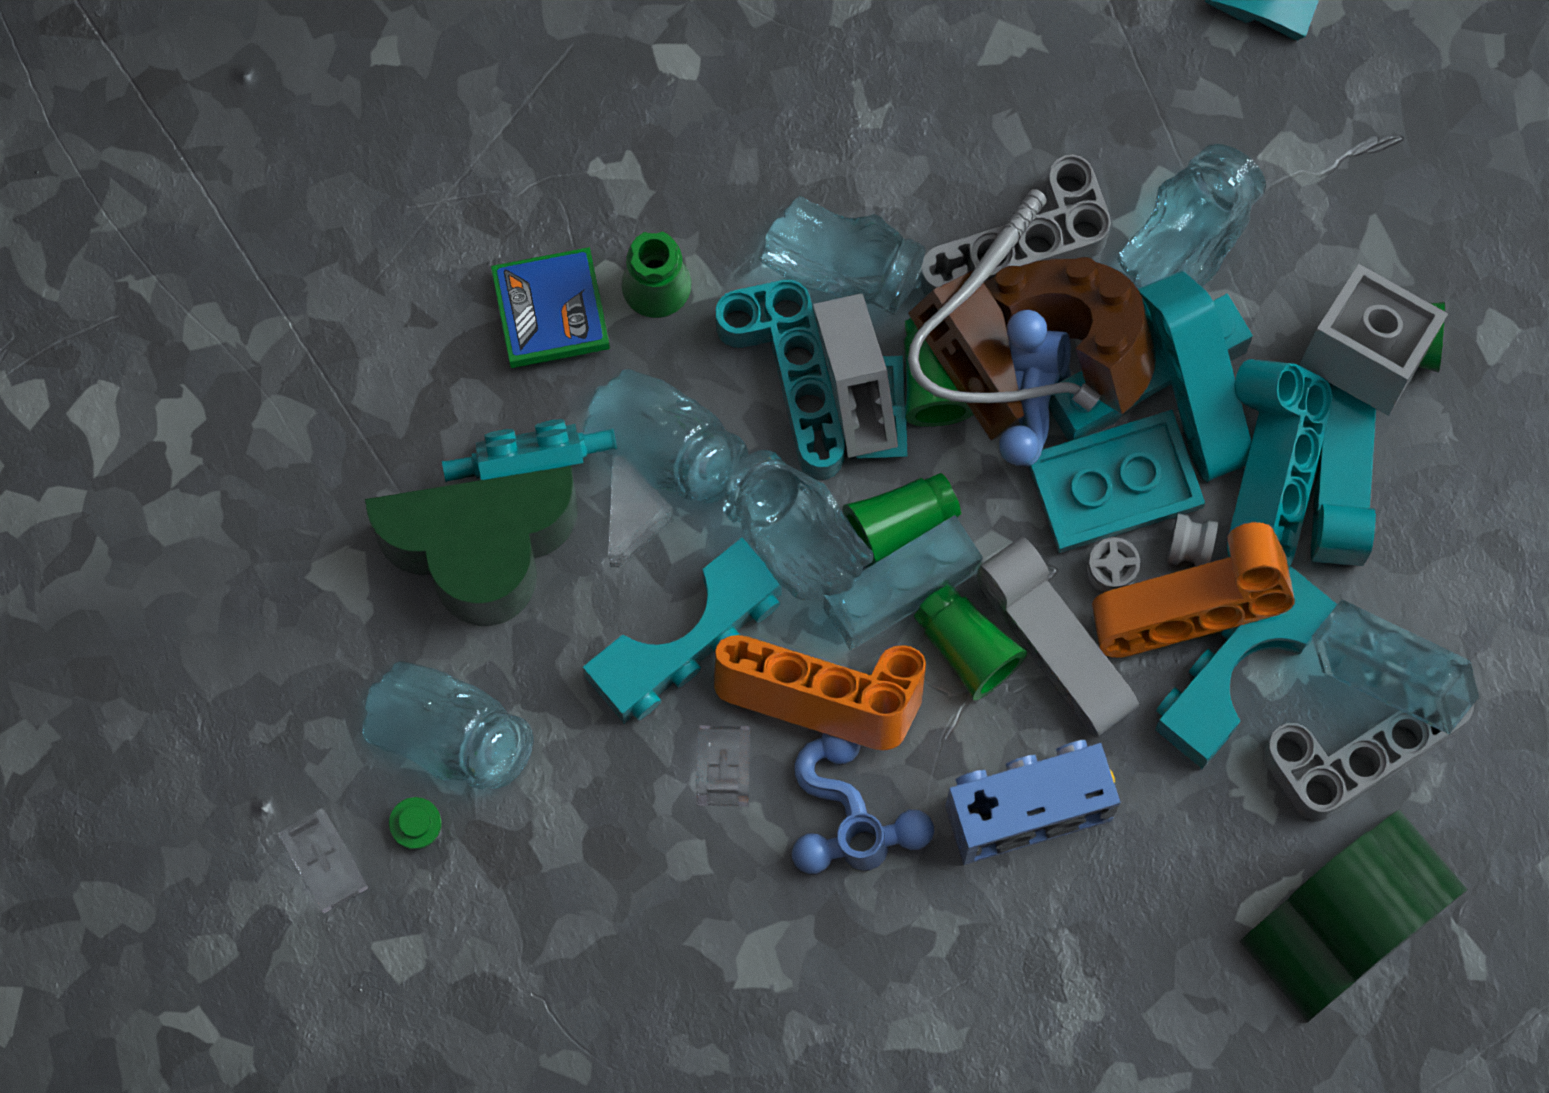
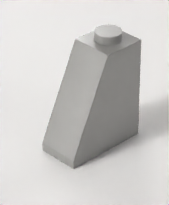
M863 293L813 304L848 458L898 447L887 369Z

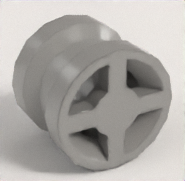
M1178 513L1171 536L1167 563L1178 565L1184 561L1193 563L1195 567L1210 563L1218 522L1206 520L1203 523L1193 522L1188 515Z
M1111 537L1103 539L1095 545L1090 553L1086 569L1088 582L1094 590L1101 594L1134 584L1140 568L1138 551L1132 543L1123 538ZM1100 568H1105L1108 572H1110V573H1111V578H1110V575H1109L1108 573H1106L1105 570H1100Z

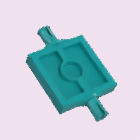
M556 419L536 424L535 432L515 435L514 429H503L484 435L485 441L476 443L477 453H472L470 457L442 461L445 482L473 476L485 480L584 463L583 458L587 457V454L612 449L617 450V444L613 428L583 435V432H577L576 424L565 425V420Z

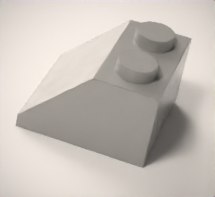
M1358 264L1318 326L1299 366L1321 376L1327 382L1389 416L1439 332L1448 313Z

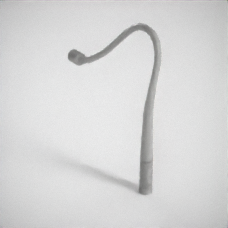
M1032 189L1028 192L1022 204L1015 210V214H1012L1008 224H1005L970 277L915 334L908 355L910 371L916 382L931 394L950 401L1001 403L1058 393L1074 394L1072 400L1088 412L1101 397L1099 393L1086 383L1079 386L1070 382H1060L1009 392L976 393L953 391L940 387L930 381L920 368L918 358L924 339L985 282L1017 244L1022 234L1025 233L1029 224L1032 223L1036 214L1040 212L1047 201L1041 191Z

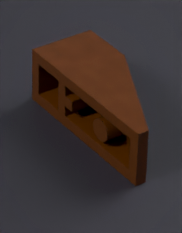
M974 270L932 290L908 312L918 330L961 288ZM983 283L964 303L938 324L925 340L958 391L976 393L1017 391L1019 389L1003 312L990 290ZM1021 400L1001 403H967L991 441L999 437L1024 416Z

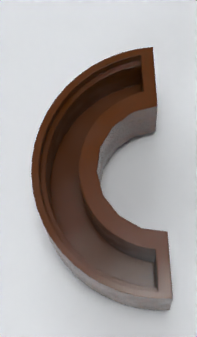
M1088 257L1050 259L1022 266L1004 267L998 271L995 277L984 283L1003 312L1006 331L1011 316L1018 311L1029 309L1037 312L1045 319L1047 331L1066 332L1070 339L1082 340L1076 347L1084 380L1088 386L1101 395L1099 398L1101 402L1123 414L1141 397L1148 387L1156 364L1153 338L1139 290L1127 276L1118 270L1095 262Z

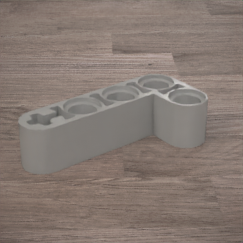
M1064 155L1053 163L1046 187V196L1051 211L1036 215L1025 233L1022 234L1020 240L1003 259L1004 263L996 267L985 282L995 277L998 271L1007 266H1022L1050 259L1092 258L1100 254L1107 241L1111 220L1094 170L1087 160L1077 155ZM1070 176L1079 180L1083 187L1078 191L1069 192L1063 190L1057 181L1063 177ZM1079 222L1092 223L1099 230V234L1090 238L1082 237L1076 233L1074 225ZM1005 225L945 243L929 250L924 256L921 265L920 286L924 295L927 296L932 290L966 274L967 267L968 272L974 270L980 262L978 259L979 255L987 252ZM1032 237H1043L1049 241L1052 248L1042 253L1034 252L1027 246L1026 241ZM963 259H967V265L962 266ZM943 268L945 274H952L951 280L944 281L941 275H935V269Z
M1021 536L979 566L977 583L988 601L1081 722L1094 736L1099 737L1139 707V702L1123 677L1048 582L1049 571L1038 551L1025 537Z
M1443 683L1329 757L1314 735L1305 726L1298 723H1287L1279 726L1269 738L1264 748V762L1297 812L1311 821H1321L1331 817L1456 735L1471 718L1474 711V700L1464 686L1457 683ZM1452 703L1457 711L1453 716L1450 714L1444 715L1430 727L1427 719L1434 714L1440 705L1448 706ZM1396 727L1410 729L1416 737V747L1412 749L1399 747L1393 740L1392 729ZM1281 740L1296 742L1302 750V759L1296 762L1284 760L1278 754L1277 742ZM1353 755L1368 757L1374 765V774L1369 777L1356 775L1349 765V758ZM1312 782H1320L1326 785L1332 794L1331 803L1327 805L1313 803L1306 793V786Z

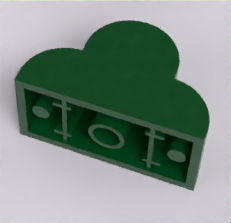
M571 466L365 499L368 518L379 547L385 557L396 567L408 573L431 575L437 594L445 608L461 621L478 626H492L504 623L514 618L527 606L536 586L535 558L553 552L568 539L575 526L578 511Z
M1399 809L1370 832H1366L1318 870L1291 894L1285 902L1246 934L1240 943L1308 1023L1468 889Z

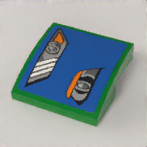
M590 247L491 266L511 368L610 349Z

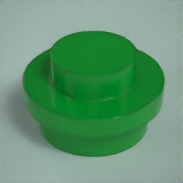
M411 797L404 799L394 807L389 818V828L393 838L398 844L407 849L418 850L430 846L437 839L441 831L442 821L438 809L433 803L424 798Z

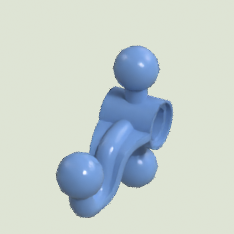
M1029 309L1018 311L1011 316L1007 324V336L1018 389L1022 390L1055 384L1071 377V369L1069 367L1071 344L1069 335L1066 332L1047 331L1045 319L1037 312ZM1051 395L1021 400L1024 416L1019 419L1020 425L1008 428L1003 432L999 440V451L1002 458L1008 463L1026 467L1033 465L1039 459L1049 431V401Z
M823 733L822 738L807 743L799 751L794 763L795 777L799 786L808 794L822 799L841 802L845 808L846 818L840 824L837 832L838 837L826 839L819 834L807 833L798 838L792 849V860L795 866L802 872L818 874L829 866L831 860L844 857L846 862L855 869L861 871L872 870L885 860L888 846L900 844L909 850H919L927 846L934 835V824L931 817L925 812L909 809L901 813L894 824L882 826L878 819L873 815L867 814L865 802L860 792L851 784L840 780L822 778L816 774L815 765L819 760L827 758L836 764H846L855 759L861 748L859 744ZM860 832H869L877 837L875 844L869 850L861 852L849 847L851 839Z

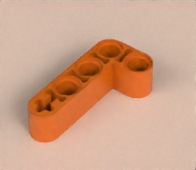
M1259 522L1240 525L1233 529L1227 537L1231 555L1229 558L1120 587L1098 595L1092 602L1099 648L1108 657H1127L1274 617L1290 610L1295 604L1285 552L1273 528L1268 524Z
M734 635L722 639L716 647L714 689L720 699L728 703L868 748L883 751L893 749L902 743L922 704L926 661L922 653L913 647L904 645L893 646L884 651L872 674L868 675L748 636Z

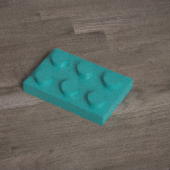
M1173 410L1043 449L1037 462L1028 466L1058 553L1176 517L1178 513L1187 514L1203 509L1206 504Z

